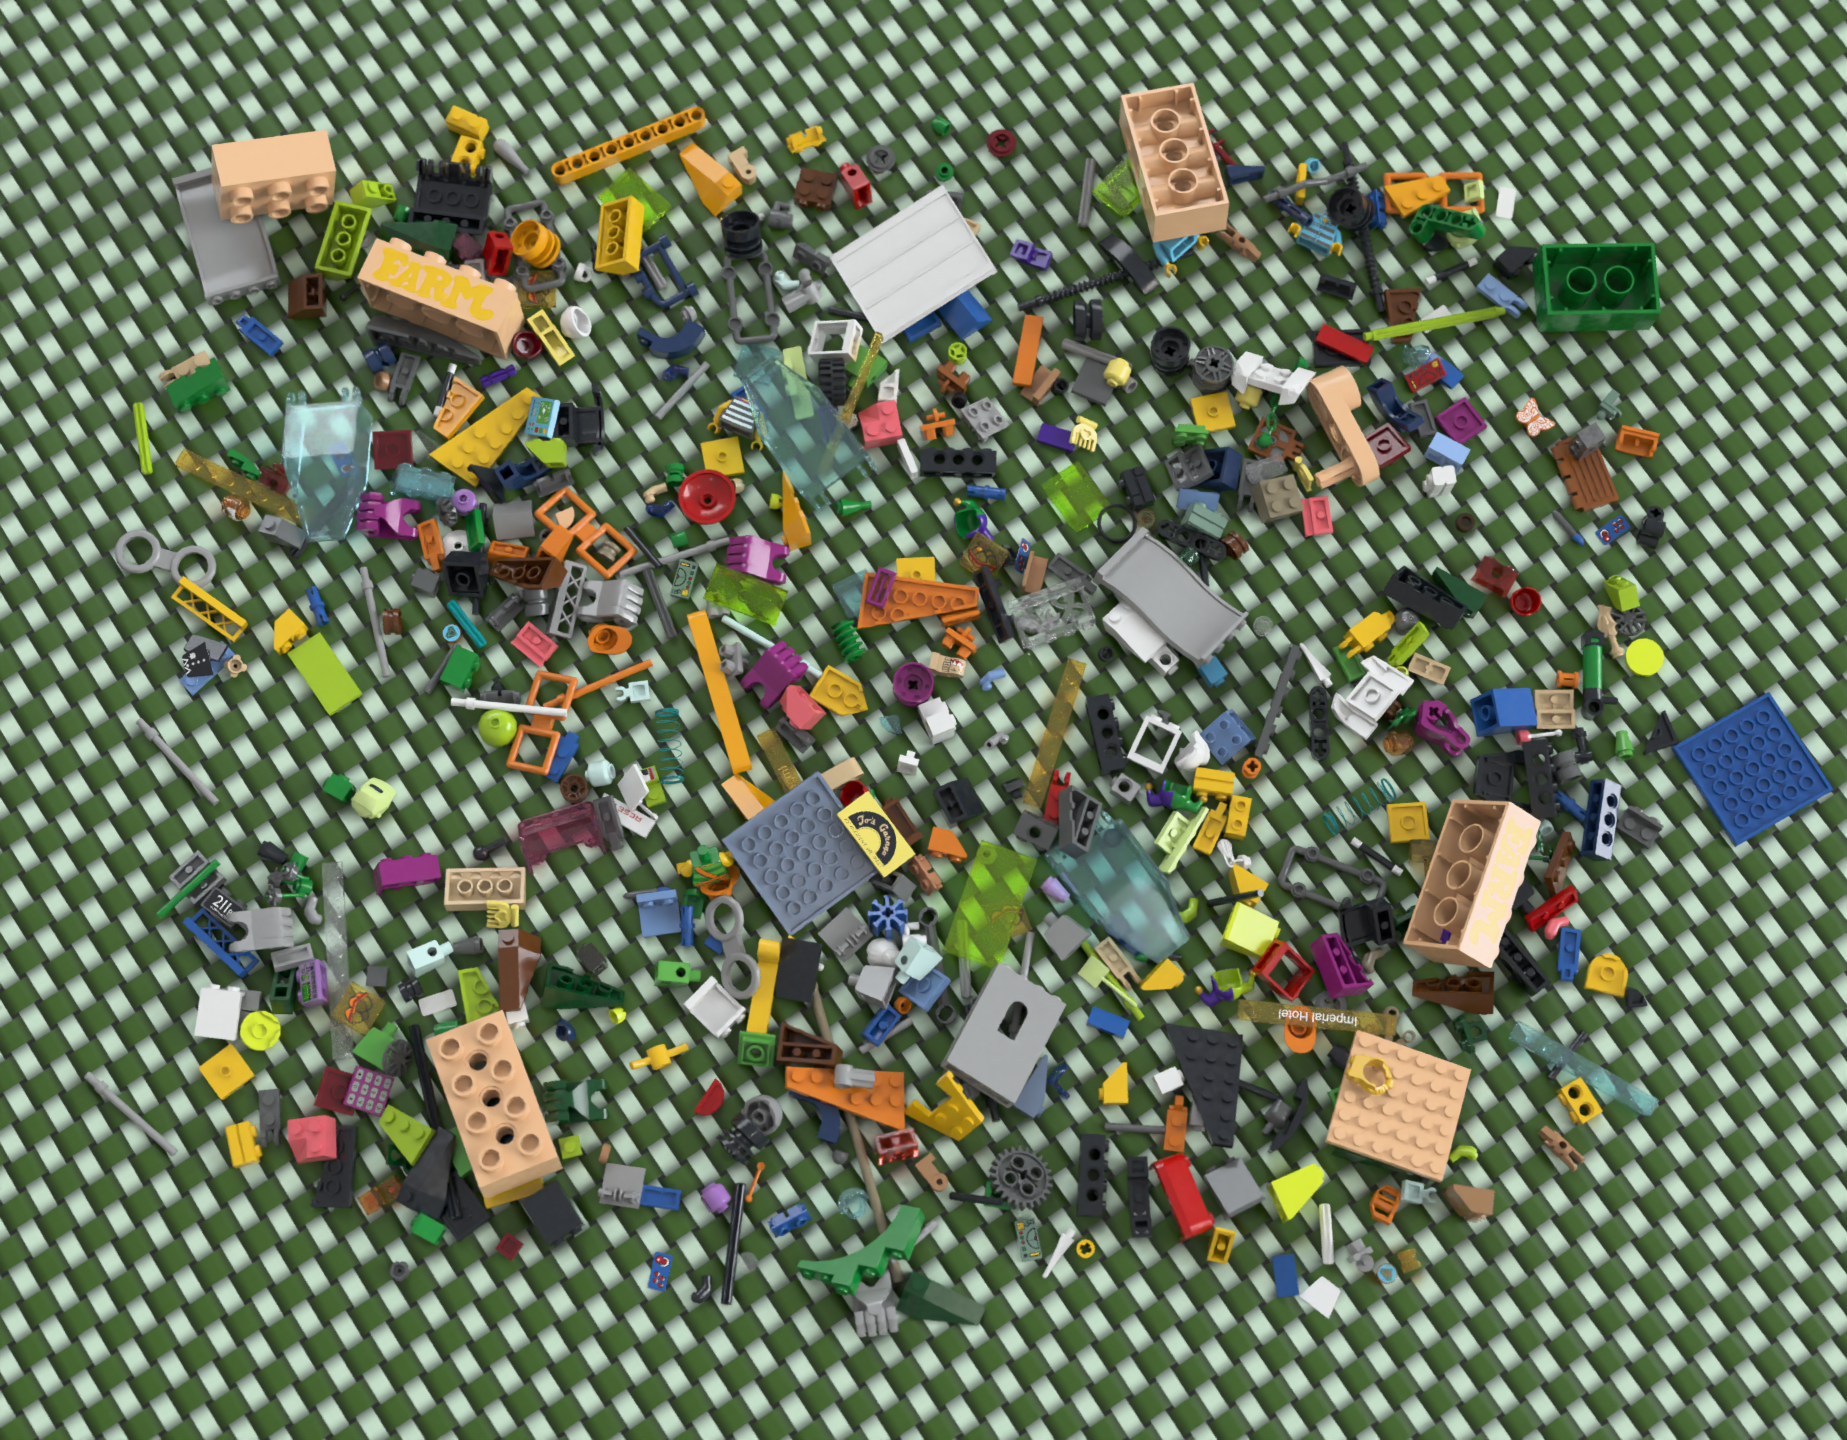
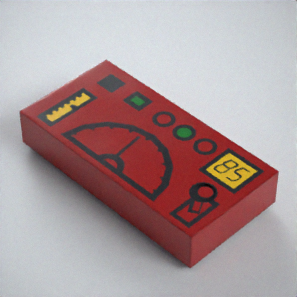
M1437 357L1405 375V378L1412 392L1415 393L1446 376L1447 373Z

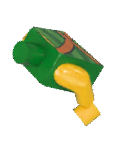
M701 845L697 851L689 854L688 861L678 863L676 866L678 875L681 874L684 877L691 876L694 888L730 879L727 867L732 866L736 860L729 851L724 853L720 852L716 846L708 848L706 845Z

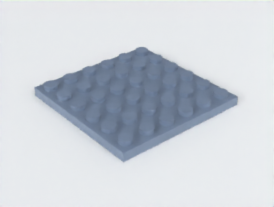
M819 771L813 773L721 839L790 936L878 873V870L836 816L844 807Z

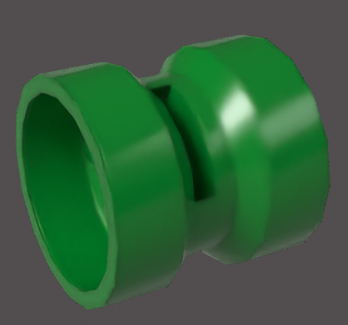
M681 463L665 465V470L668 474L666 485L680 487L685 480L683 477L684 465Z

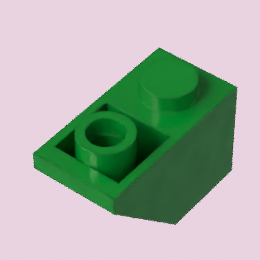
M422 1213L419 1216L416 1215L410 1224L412 1227L411 1232L437 1246L447 1230L446 1226Z

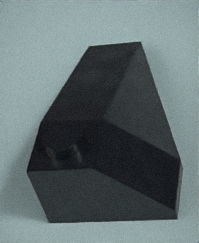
M438 1127L404 1180L396 1198L398 1203L410 1210L440 1219L448 1200V1193L446 1191L448 1181L451 1179L449 1169L450 1162L454 1156L455 1134L442 1127Z

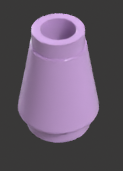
M1049 876L1040 887L1044 890L1043 893L1061 903H1064L1070 896L1056 877Z

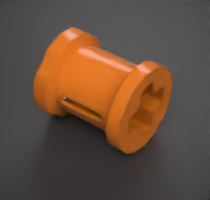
M1561 670L1557 671L1556 687L1569 686L1577 689L1579 682L1578 672L1563 673Z
M1249 758L1242 766L1243 776L1247 779H1254L1261 770V763L1256 758ZM1249 765H1252V768L1254 769L1253 772H1251L1250 768H1248Z

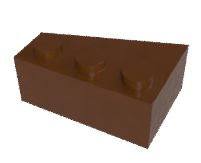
M782 1022L776 1059L782 1066L835 1069V1065L841 1064L843 1050L838 1045Z

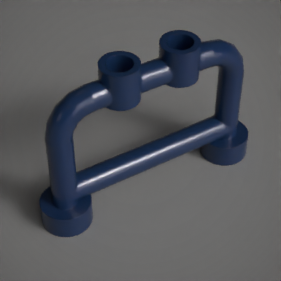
M663 233L658 236L660 240L640 251V260L657 250L681 292L667 300H660L641 268L640 261L639 271L632 274L638 284L642 283L645 289L642 292L647 300L651 299L660 308L672 306L689 295H692V297L699 295L692 281L685 285L666 251L672 245L666 234Z

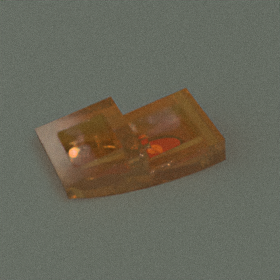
M394 1175L379 1186L373 1187L358 1197V1200L367 1215H370L396 1200L402 1184L398 1177Z

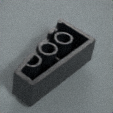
M1405 565L1392 575L1382 591L1384 595L1439 623L1445 629L1453 630L1468 609V606Z

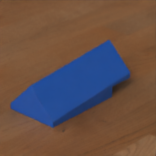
M969 290L936 309L961 341L992 322V318Z

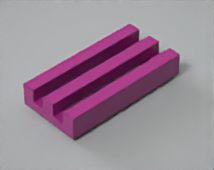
M878 567L865 603L883 610L897 573ZM881 572H883V579L879 586L875 600L873 601L871 600V597L878 582L879 576ZM888 575H891V579L884 594L883 600L881 603H878Z

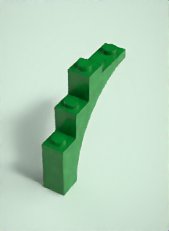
M901 1205L895 1219L875 1241L863 1249L833 1260H800L797 1268L802 1277L807 1280H820L825 1284H832L840 1295L846 1296L848 1294L855 1296L863 1274L869 1278H882L890 1257L897 1261L901 1259L909 1261L925 1217L920 1208Z

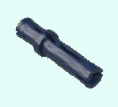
M1288 197L1270 201L1277 206V209L1285 211L1304 224V226L1308 227L1313 223V216L1293 204Z

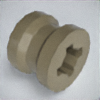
M604 540L603 547L598 550L597 554L607 562L613 563L615 555L620 553L621 549L613 542Z

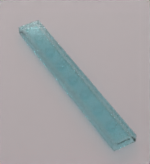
M1521 1021L1516 1022L1508 1038L1573 1076L1581 1077L1587 1084L1647 1118L1651 1117L1659 1101Z

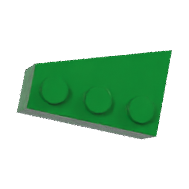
M215 357L210 359V364L207 366L195 368L196 372L189 377L183 375L165 386L177 412L188 411L192 406L207 403L209 399L223 396L231 390Z

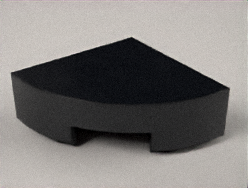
M1435 233L1423 249L1429 252L1443 251L1449 247L1450 243Z
M1625 987L1627 1008L1647 1006L1646 999L1637 989Z

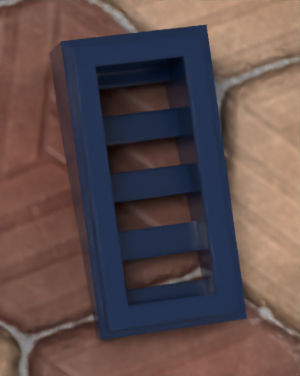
M1226 165L1224 175L1227 185L1230 186L1261 179L1264 176L1265 167Z

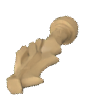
M1605 604L1598 605L1600 614L1598 615L1597 626L1600 632L1605 633V639L1608 638L1611 646L1610 656L1613 659L1624 656V649L1618 647L1619 645L1615 637L1617 634L1615 630L1617 623L1610 614L1612 607L1605 606Z

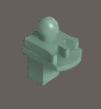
M1614 389L1610 391L1596 409L1598 411L1596 414L1598 420H1603L1605 417L1610 421L1614 418H1620L1621 411L1612 405L1620 395Z

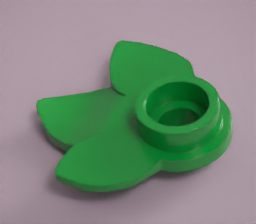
M1403 708L1398 712L1399 716L1397 719L1392 721L1386 730L1393 726L1396 727L1400 721L1403 724L1409 722L1416 716L1418 709Z

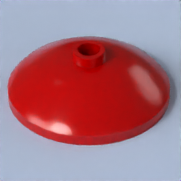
M704 469L690 474L683 481L679 489L678 499L680 508L687 518L698 524L712 525L723 521L729 516L735 506L736 493L732 482L726 475L716 470ZM710 499L711 503L706 504L705 500Z

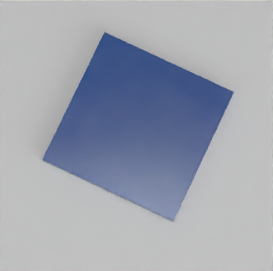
M1770 692L1671 748L1734 847L1834 790Z

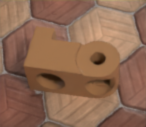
M930 1152L914 1167L934 1191L941 1192L946 1189L948 1179L944 1174L939 1173L932 1164L935 1157Z

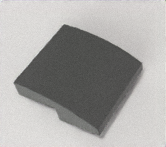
M1086 358L1071 393L1106 406L1114 387L1107 384V380L1103 375L1107 366Z
M1200 444L1195 445L1184 454L1179 451L1164 461L1177 491L1198 485L1214 475Z
M197 850L169 876V879L182 890L210 862ZM215 869L187 897L198 907L215 886L219 888L227 880Z

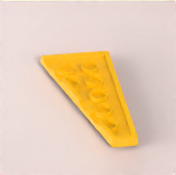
M526 387L430 453L429 457L476 489L480 484L478 482L479 479L473 472H469L467 467L473 464L492 468L527 422L532 397L540 396Z

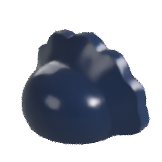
M560 1019L556 1027V1036L560 1041H573L576 1037L575 1029L569 1022Z

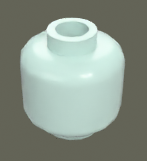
M607 760L591 762L585 771L587 782H590L594 787L609 785L616 776L613 764H610Z

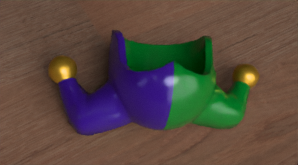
M955 498L953 501L955 506L961 505L966 508L957 511L954 515L956 532L963 539L978 537L982 541L981 545L978 546H982L984 549L992 544L993 536L987 529L988 521L986 514L980 508H977L973 500ZM981 547L975 548L976 553L983 551Z
M1167 779L1163 780L1160 793L1156 795L1152 792L1153 785L1151 783L1145 785L1147 803L1150 807L1166 806L1172 810L1181 809L1194 814L1199 811L1203 803H1206L1208 799L1206 796L1201 795L1199 801L1194 803L1190 798L1193 785H1179Z

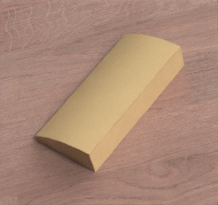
M525 867L446 869L444 898L446 911L496 910L487 909V900L503 901L508 903L510 907L516 904L519 906V910L526 909Z

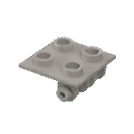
M988 397L960 409L961 418L965 420L969 428H972V432H976L975 435L978 437V440L983 443L989 439L988 436L1010 426Z
M847 907L818 933L844 963L873 937L868 927L862 924Z
M606 1163L603 1185L598 1191V1196H600L599 1203L639 1209L646 1168Z

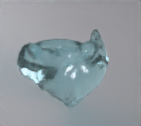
M1404 345L1402 359L1404 363L1415 370L1421 367L1424 361L1430 357V348L1426 345H1419L1409 349L1407 345Z
M853 1187L843 1190L838 1198L839 1212L853 1219L860 1217L866 1209V1200L869 1199V1196L860 1188ZM856 1196L860 1201V1208L856 1213L852 1214L849 1213L847 1207L849 1201Z

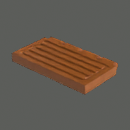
M1573 437L1558 441L1555 444L1556 446L1551 448L1555 461L1562 460V462L1557 463L1561 477L1569 478L1563 481L1568 495H1576L1570 498L1575 511L1581 509L1583 513L1619 501L1618 494L1599 448L1579 461L1569 452L1568 445Z

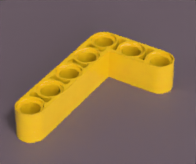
M762 938L759 940L757 957L761 979L759 988L752 995L746 1031L763 1034L768 1032L781 950L780 941Z

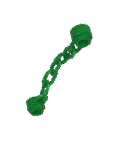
M1300 357L1293 370L1295 371L1298 367L1307 370L1309 366L1307 360ZM1274 393L1270 400L1272 408L1270 414L1266 417L1268 432H1263L1256 443L1261 448H1268L1273 440L1270 438V435L1277 428L1276 416L1274 414L1276 408L1279 407V401L1278 403H1273L1278 393ZM1269 418L1274 419V426H1269Z

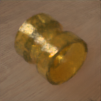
M1415 1247L1396 1254L1397 1260L1402 1263L1401 1270L1403 1274L1422 1267L1421 1262L1416 1259L1417 1252Z

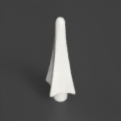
M1300 643L1299 646L1304 652L1318 684L1323 683L1326 688L1330 687L1333 684L1330 680L1331 673L1310 653L1303 643Z
M1070 1227L1065 1234H1061L1053 1256L1043 1273V1278H1047L1054 1265L1073 1243L1074 1239L1072 1237L1076 1231Z

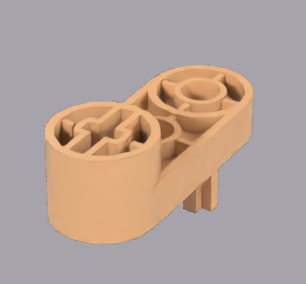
M1339 366L1311 379L1306 386L1309 402L1341 460L1340 463L1314 474L1317 486L1322 490L1350 477L1357 486L1362 487L1379 479L1380 472L1377 460L1351 413V410L1361 406L1359 389L1351 373L1346 367Z

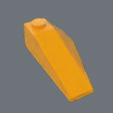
M693 142L679 153L702 204L715 217L742 194L741 183Z

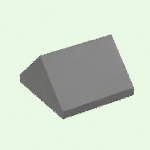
M532 500L493 504V521L497 541L535 537Z

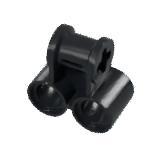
M1651 506L1648 508L1637 535L1636 545L1656 549L1659 538H1662L1666 527V522L1663 521L1664 511L1660 507Z

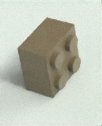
M1294 474L1260 481L1251 487L1262 524L1296 516L1304 511Z

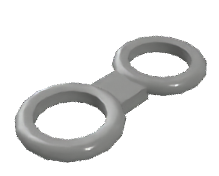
M145 530L127 532L120 537L115 546L114 554L116 561L125 571L141 574L155 567L171 572L173 580L179 586V581L182 578L178 571L179 563L187 555L199 554L207 560L208 570L205 576L200 580L191 581L198 587L202 588L210 583L216 572L215 558L209 550L193 545L184 547L177 553L162 549L157 538ZM144 538L151 543L153 548L152 556L146 563L131 565L125 561L123 550L125 545L132 539Z
M720 895L712 899L706 907L705 925L709 934L714 939L722 942L726 960L722 965L721 980L725 990L732 997L739 1000L748 999L759 988L761 979L760 969L757 962L749 954H746L740 934L744 924V914L740 904L733 897ZM721 903L730 906L735 915L734 927L728 934L721 933L714 924V912ZM738 960L745 962L751 971V984L745 991L737 990L730 980L731 967Z

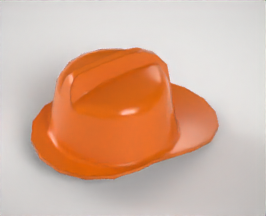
M599 623L588 631V647L596 653L621 654L632 643L630 632L620 626Z
M737 866L727 867L730 879L700 886L701 892L707 895L709 900L720 895L731 897L732 887L740 877V870Z
M1294 1007L1288 1012L1284 1021L1285 1043L1289 1049L1299 1054L1310 1051L1316 1041V1019L1314 1016L1313 1022V1013L1305 1007ZM1293 1011H1297L1299 1013V1016L1297 1018L1293 1017ZM1300 1011H1301V1016H1306V1012H1307V1021H1306V1017H1301V1021H1300Z

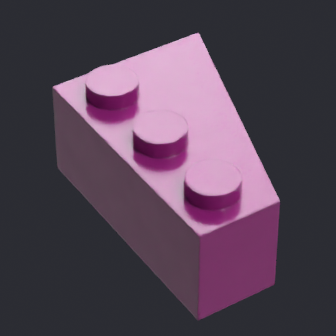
M423 853L419 857L414 858L411 855L400 857L399 860L385 858L378 862L372 872L376 895L382 894L384 889L394 888V891L401 890V887L413 885V887L436 883L441 878L437 854L431 855V853Z
M1338 933L1323 934L1309 945L1331 999L1363 994L1374 985L1371 979L1368 980L1361 971L1363 967L1360 963L1357 965L1350 956L1352 952Z

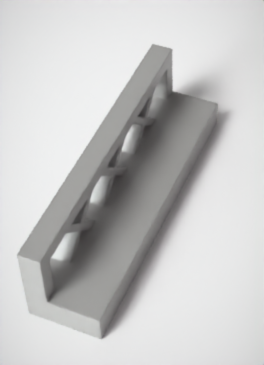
M565 560L562 562V565L568 572L561 587L555 588L545 635L550 638L559 636L570 640L588 566ZM572 567L582 570L581 576L576 580L571 574ZM573 584L577 593L576 596L570 598L567 593V587ZM569 602L573 611L572 614L566 616L562 609L563 605ZM564 620L569 627L567 633L558 631L559 623Z

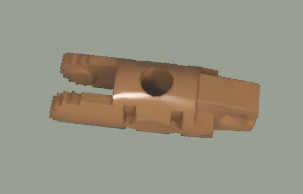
M1229 224L1226 225L1225 232L1221 230L1216 234L1218 238L1244 258L1254 263L1260 258L1261 252L1255 248L1256 246Z
M1545 1125L1538 1132V1135L1544 1140L1543 1143L1571 1171L1574 1172L1578 1167L1567 1156L1568 1154L1579 1163L1585 1161V1158L1561 1137L1556 1130L1553 1132Z

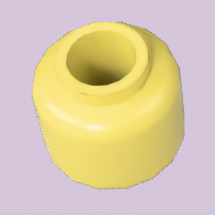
M1116 358L1110 360L1103 375L1108 385L1112 387H1117V385L1123 386L1130 376L1131 368L1126 360Z
M1248 384L1244 394L1237 391L1235 400L1240 403L1239 407L1249 410L1250 407L1258 406L1263 392L1259 387Z

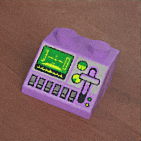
M320 959L299 965V971L296 972L297 982L300 983L301 991H298L299 1003H302L306 1008L330 1005L327 966Z

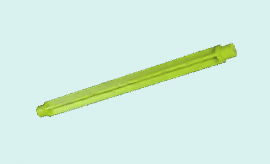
M1491 307L1379 328L1363 333L1364 341H1375L1498 318L1501 315H1505L1506 311L1504 307Z

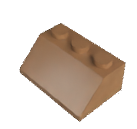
M1456 1184L1442 1190V1195L1460 1217H1465V1221L1477 1223L1492 1215L1495 1190Z

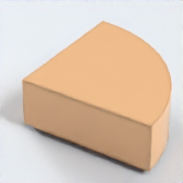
M573 507L555 514L559 524L567 530L571 527L575 517Z

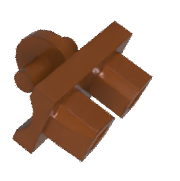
M948 361L943 366L939 365L936 369L938 371L936 376L940 378L937 383L942 386L940 392L944 394L946 391H949L953 394L956 390L965 393L970 381V375L962 371L956 377L953 373L957 367L951 361Z

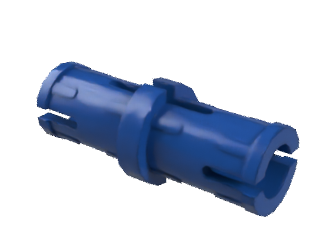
M968 484V497L1005 501V488Z
M311 587L313 595L310 588H307L305 593L311 604L309 607L314 613L317 626H323L321 618H323L325 625L328 624L329 619L324 610L325 604L320 599L317 587Z
M1559 790V793H1556L1557 801H1560L1561 807L1564 808L1563 811H1568L1582 822L1586 817V811L1575 803V799H1570Z
M693 905L681 906V923L679 924L682 937L681 946H694L693 928H695V923H693Z

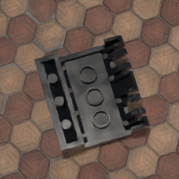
M418 158L416 164L418 180L414 208L410 207L408 223L441 220L458 225L456 233L482 236L489 217L493 189V167L484 166L482 176V166L477 165L475 170L476 178L471 177L470 164H465L464 167L463 163L447 161L445 168V161L440 160L438 166L439 173H434L433 159H429L427 164L426 158Z

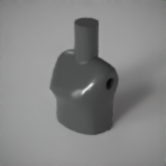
M1277 1099L1264 1114V1118L1268 1123L1261 1132L1268 1136L1273 1128L1283 1129L1294 1110L1280 1099Z

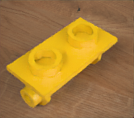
M816 125L805 129V137H803L801 131L789 135L786 138L787 148L791 153H800L807 147L821 145L822 142L826 141V138L821 134L823 133L821 126L817 127Z

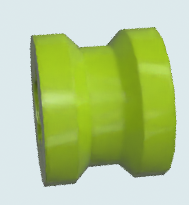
M953 343L948 350V359L955 365L963 364L967 358V348L962 343Z

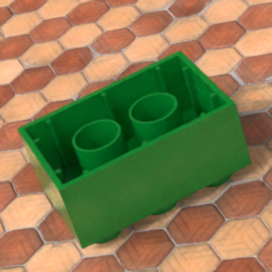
M1654 242L1542 244L1532 261L1538 332L1649 330L1661 313Z

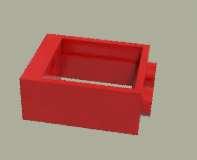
M1277 939L1272 941L1252 968V971L1278 996L1291 1002L1299 996L1300 991L1311 980L1315 972L1286 942ZM1283 955L1299 968L1284 990L1268 976Z

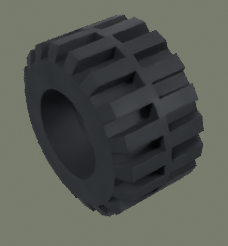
M843 358L820 359L818 362L821 406H845L846 381Z

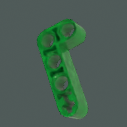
M1431 204L1422 205L1409 226V232L1421 244L1428 242L1435 230L1471 239H1480L1486 232L1485 226L1477 216Z

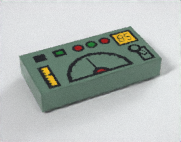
M680 559L670 596L689 601L699 563Z
M1035 1219L1015 1221L1022 1262L1042 1259Z

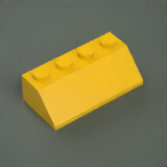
M632 195L601 204L595 270L619 275L639 271L644 205Z

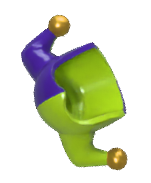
M1239 968L1223 969L1210 975L1213 990L1209 995L1203 992L1201 986L1195 987L1194 991L1208 1007H1212L1222 1000L1234 1001L1241 994L1249 993L1254 989V977L1256 974L1252 969L1249 970V978L1245 982L1242 979Z

